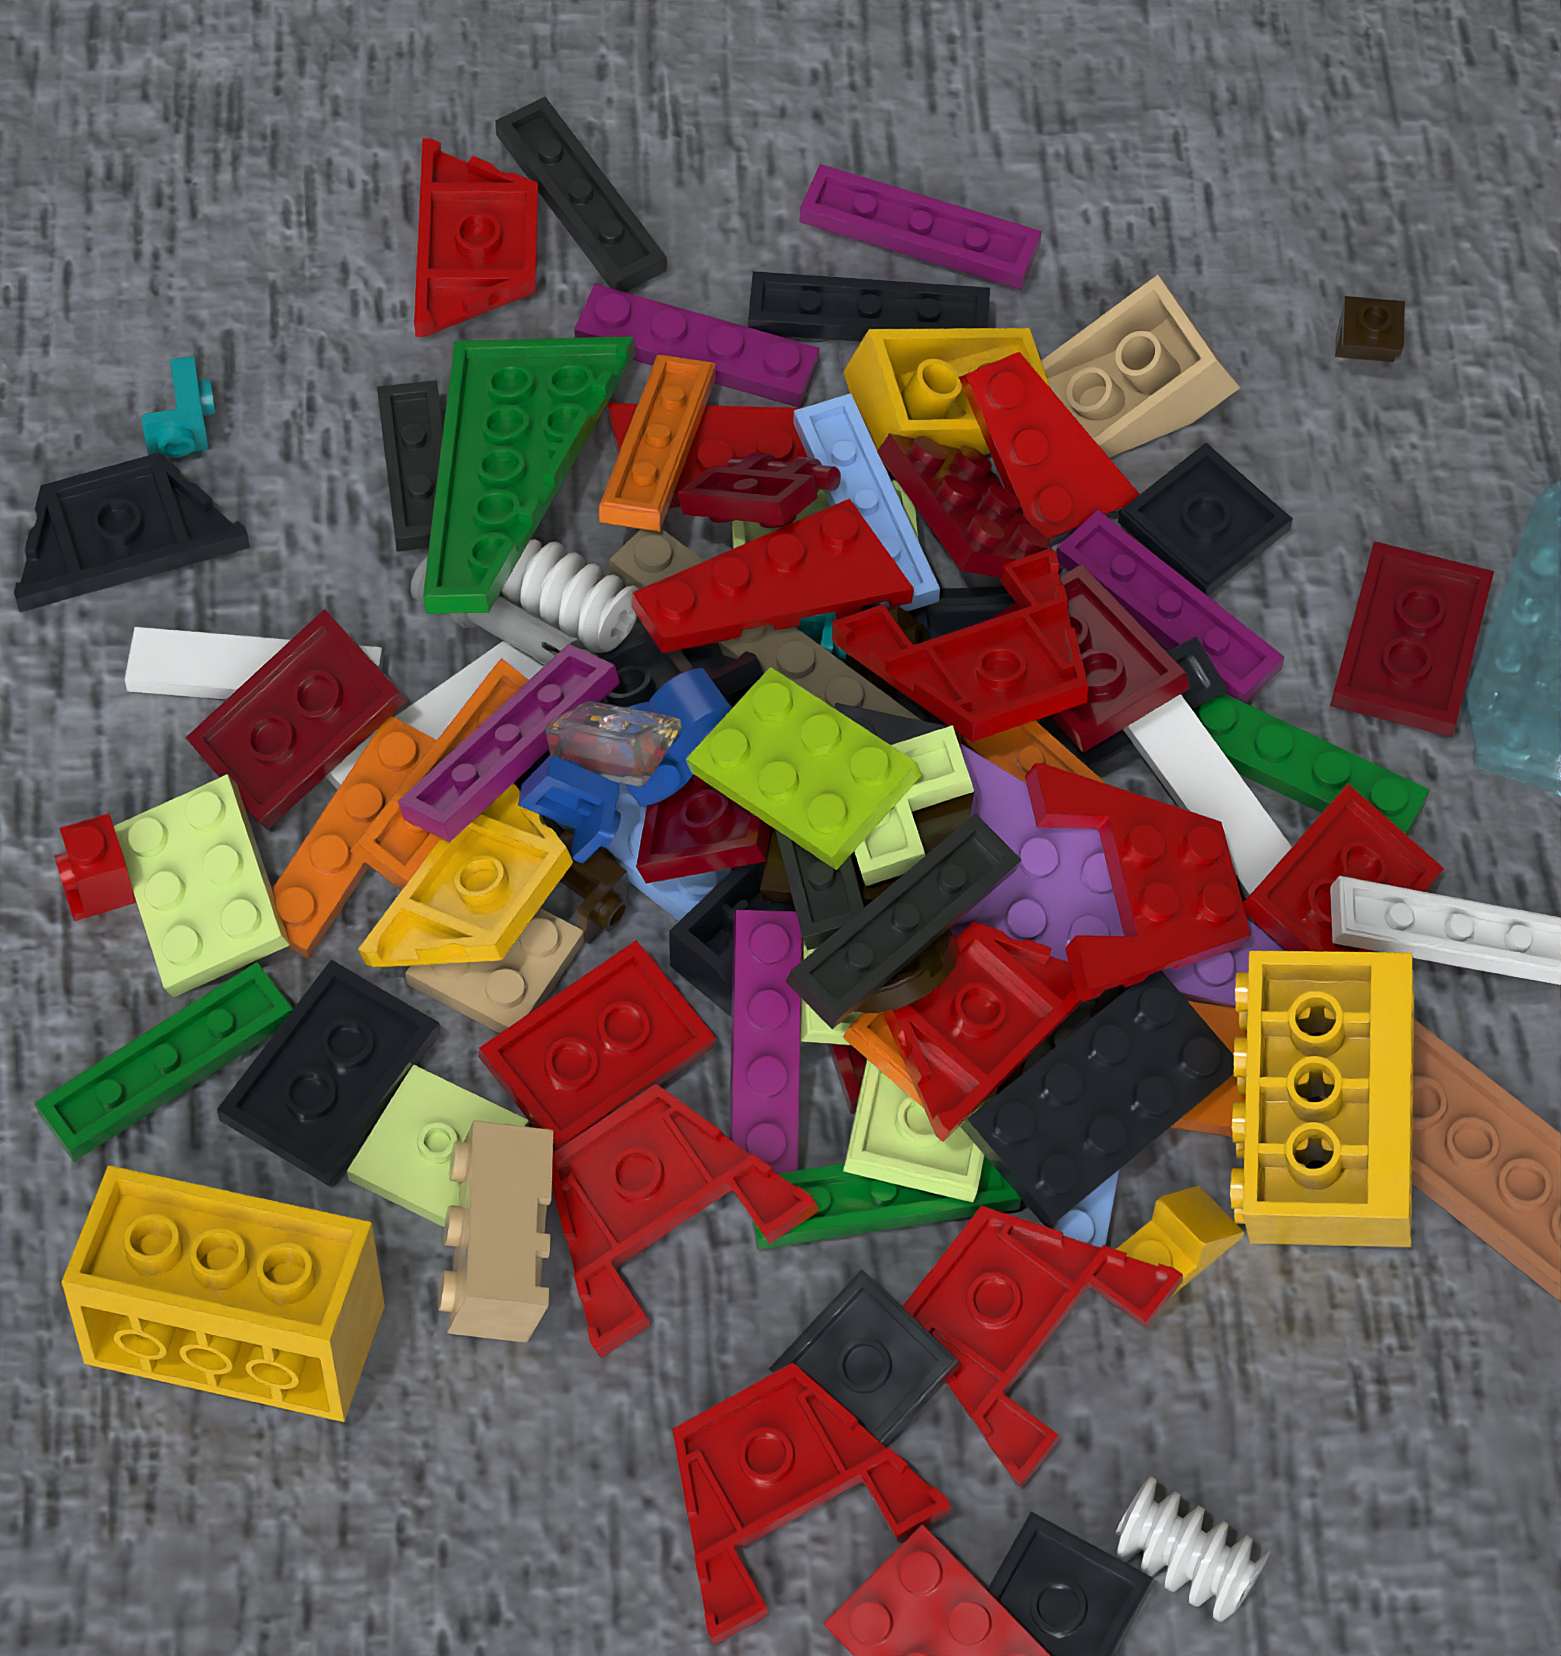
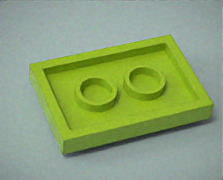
M772 667L762 675L686 758L691 773L835 870H838L921 777L916 761Z

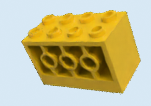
M1249 951V972L1236 973L1235 987L1240 1030H1247V1037H1235L1234 1076L1237 1077L1238 1094H1246L1245 1102H1233L1232 1139L1233 1143H1236V1157L1244 1158V1168L1231 1169V1209H1234L1235 1224H1245L1250 1244L1411 1247L1414 973L1412 953ZM1317 1032L1326 1033L1321 1036H1310L1311 1034ZM1315 1096L1326 1097V1099L1320 1102L1307 1101ZM1319 1160L1325 1162V1165L1321 1168H1306V1165L1312 1161Z
M110 1165L107 1166L61 1281L84 1364L345 1422L385 1307L372 1222Z

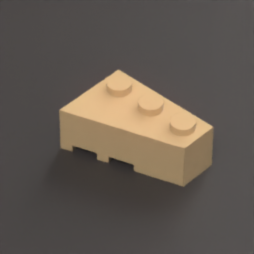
M473 1120L464 1142L454 1141L450 1160L449 1180L460 1182L458 1206H448L444 1226V1245L454 1247L453 1270L442 1271L438 1292V1311L449 1312L447 1334L527 1343L548 1308L549 1288L540 1287L542 1258H548L550 1254V1234H545L547 1205H550L552 1196L553 1130Z

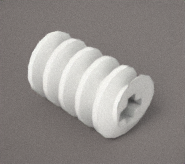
M536 539L530 540L501 590L505 599L567 635L581 640L583 646L592 653L610 652L615 649L630 633L638 617L631 604L632 592L639 590V588L634 585L624 588L623 580L615 574L605 577L604 570L595 563L585 566V559L580 554L574 552L566 555V548L557 541L550 542L542 548L541 542Z
M1150 1476L1134 1497L1118 1525L1114 1537L1120 1536L1117 1558L1123 1562H1128L1143 1550L1142 1572L1153 1576L1167 1565L1165 1588L1175 1592L1191 1580L1189 1603L1199 1607L1215 1595L1213 1618L1223 1622L1236 1612L1248 1595L1265 1565L1270 1551L1256 1562L1250 1560L1252 1537L1246 1535L1231 1548L1225 1545L1229 1523L1224 1520L1207 1533L1204 1532L1201 1528L1205 1509L1200 1505L1181 1518L1177 1515L1181 1494L1177 1491L1172 1492L1160 1503L1155 1502L1153 1499L1157 1479Z

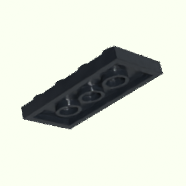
M1159 971L1150 974L1144 981L1129 987L967 1118L960 1127L1040 1222L1050 1228L1233 1076L1234 1055L1166 975Z

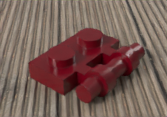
M751 453L745 458H730L727 467L711 466L680 490L678 495L683 515L709 517L710 521L715 523H727L738 520L757 522L764 528H780L791 524L796 519L797 514L818 498L817 493L819 490L835 491L839 487L841 474L837 467L822 465L815 458L797 457L791 462L777 461L771 454Z

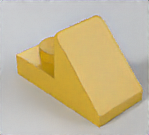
M1198 1185L1163 1195L1157 1199L1152 1220L1116 1249L1126 1252L1128 1257L1156 1266L1160 1263L1175 1268L1182 1273L1183 1282L1173 1293L1174 1295L1242 1239L1244 1231Z

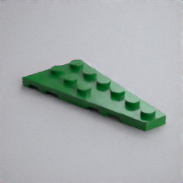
M634 337L454 341L423 592L426 614L490 612L636 355Z

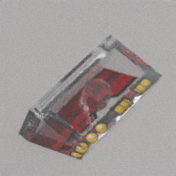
M587 701L545 725L550 755L563 760L574 761L583 766L584 769L608 778L609 781L638 787L646 784L652 777L682 729L680 719L673 716L594 701Z

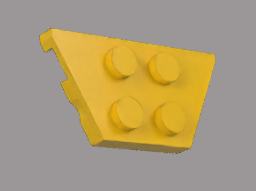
M514 783L451 842L442 838L439 840L358 948L366 965L375 968L498 961L504 958L573 863L566 846L554 830L547 827L542 816L518 806L520 790Z

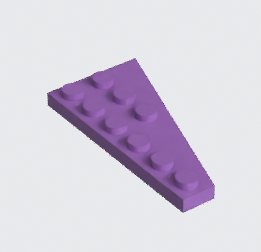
M961 745L960 749L978 800L976 814L1022 861L1012 875L950 927L954 939L972 921L1001 930L1014 940L1022 941L1028 939L1051 947L1050 956L1068 962L1065 947L1076 935L1124 936L1099 831L1088 828L1036 827L1027 784L966 746ZM1247 920L1251 936L1240 948L1177 970L1174 967H1170L1161 971L1186 1000L1236 1008V973L1249 972V951L1287 950L1266 931Z

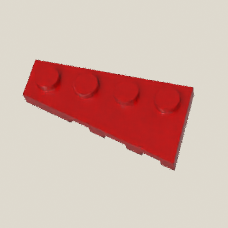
M607 404L608 419L618 455L638 404ZM706 405L668 509L681 507L678 495L680 490L711 466L727 467V463L732 457L745 458L751 453H765L773 455L777 461L791 462L797 457L808 458L793 424L794 410L800 408Z
M849 498L632 592L631 607L660 651L667 653L741 638L742 630L766 625L773 626L775 631L799 626L800 618L830 612L834 613L835 618H840L861 612L862 606L885 601L889 602L890 607L912 603L914 588Z

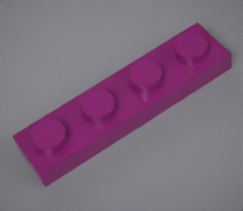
M819 164L800 206V223L1019 290L1023 288L1041 243L1042 231L822 164Z
M594 284L574 329L575 338L634 337L636 355L633 360L652 366L656 356L659 354L716 363V379L714 384L798 408L802 406L820 357L819 347L598 284Z
M1099 510L1057 547L1056 554L1060 565L1070 571L1082 564L1128 613L1167 650H1171L1196 636L1228 688L1227 695L1247 703L1282 670L1284 656Z
M568 644L398 801L404 820L451 842L620 683L615 665Z
M735 910L733 912L729 1139L749 1154L753 1153L770 1165L777 1174L797 1171L801 997L785 981L790 971L801 962L802 934L796 911Z

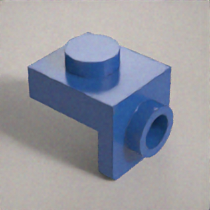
M550 755L522 784L518 806L575 829L570 856L571 859L584 863L599 847L606 848L616 836L621 821V813L615 810L620 784L586 770L574 761L563 760Z

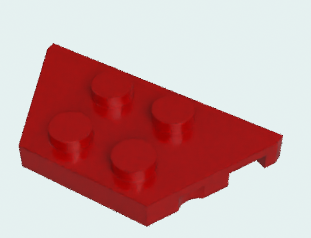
M422 138L414 312L415 337L429 336L536 293L538 182L513 172H501L492 163L472 156L468 162L441 152V142L431 138Z
M972 921L955 938L959 948L957 964L944 983L924 998L902 1008L884 1011L883 1013L933 1131L942 1142L1083 1002L1077 1001L1069 963L1050 956L1051 947L1028 939L1022 941L1014 940L1001 930Z

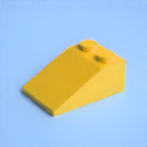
M1030 328L869 329L843 371L849 392L852 394L877 451L888 434L891 433L914 439L918 436H925L941 445L959 449L962 446H970L984 455L989 454V449L959 377L1014 353L1020 352L1049 386ZM883 462V465H884L886 471H890V470L888 469V467L885 465V463Z

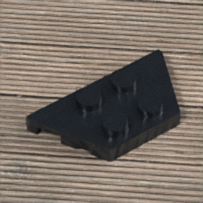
M160 452L40 486L35 506L37 519L35 525L29 530L24 550L26 563L21 582H16L14 595L19 612L28 611L250 548L248 534L245 527L239 521L232 523L213 506L212 498L198 485L184 480L180 475V470Z
M647 632L610 652L598 656L615 665L620 683L535 763L539 767L550 755L562 759L583 725L595 728L602 727L590 724L595 714L613 717L630 706L649 702L658 689L679 674L692 669L704 668L721 694L726 697L757 682L762 677L763 671L759 660L754 653L745 651L738 659L723 655L718 642L662 653Z

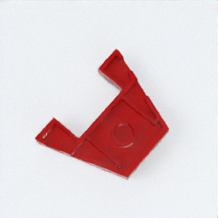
M1053 548L1002 564L1001 583L1020 607V610L917 645H913L884 604L832 621V640L837 647L949 726L953 725L954 730L971 742L1087 703L1088 681L1075 628L1071 627L1067 610L1068 599L1065 587L1061 585L1058 573L1059 562Z
M1035 763L1025 775L1036 827L1088 828L1099 831L1124 936L1076 935L1065 947L1077 1001L1094 999L1099 997L1104 990L1121 984L1124 987L1144 981L1150 974L1170 967H1174L1177 970L1240 948L1251 936L1221 821L1044 763Z
M654 1084L553 1152L552 1189L563 1234L569 1246L575 1271V1283L579 1298L582 1300L588 1324L589 1340L600 1358H603L651 1325V1322L617 1273L616 1268L698 1212L732 1191L770 1245L820 1211L810 1194L799 1186L795 1187L778 1175L770 1165L753 1153L749 1154L724 1136L720 1129L657 1084Z
M981 1206L902 1307L962 1363V1366L948 1379L946 1384L1013 1482L1023 1489L1059 1443L1060 1438L1056 1432L1006 1396L1007 1392L1088 1288L1095 1290L1147 1328L1183 1282V1274L1175 1268L1160 1263L1156 1266L1128 1257L1126 1252L1102 1245L1100 1248L1064 1236L1061 1231Z
M794 1363L783 1367L672 1429L695 1553L696 1570L705 1611L706 1628L714 1645L770 1615L737 1551L858 1483L865 1485L897 1543L910 1537L922 1524L928 1527L952 1513L950 1503L934 1486H929L908 1467L906 1461L890 1447L886 1448L858 1423L856 1417Z

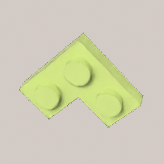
M953 725L891 745L918 763L921 777L854 851L866 886L903 875L926 856L912 815L913 811L974 792Z

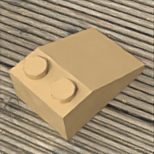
M1158 274L1041 360L1052 391L1109 458L1192 424L1240 389V386L1186 308Z

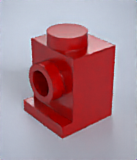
M110 813L59 828L66 852L56 854L54 858L74 921L136 903L127 866Z

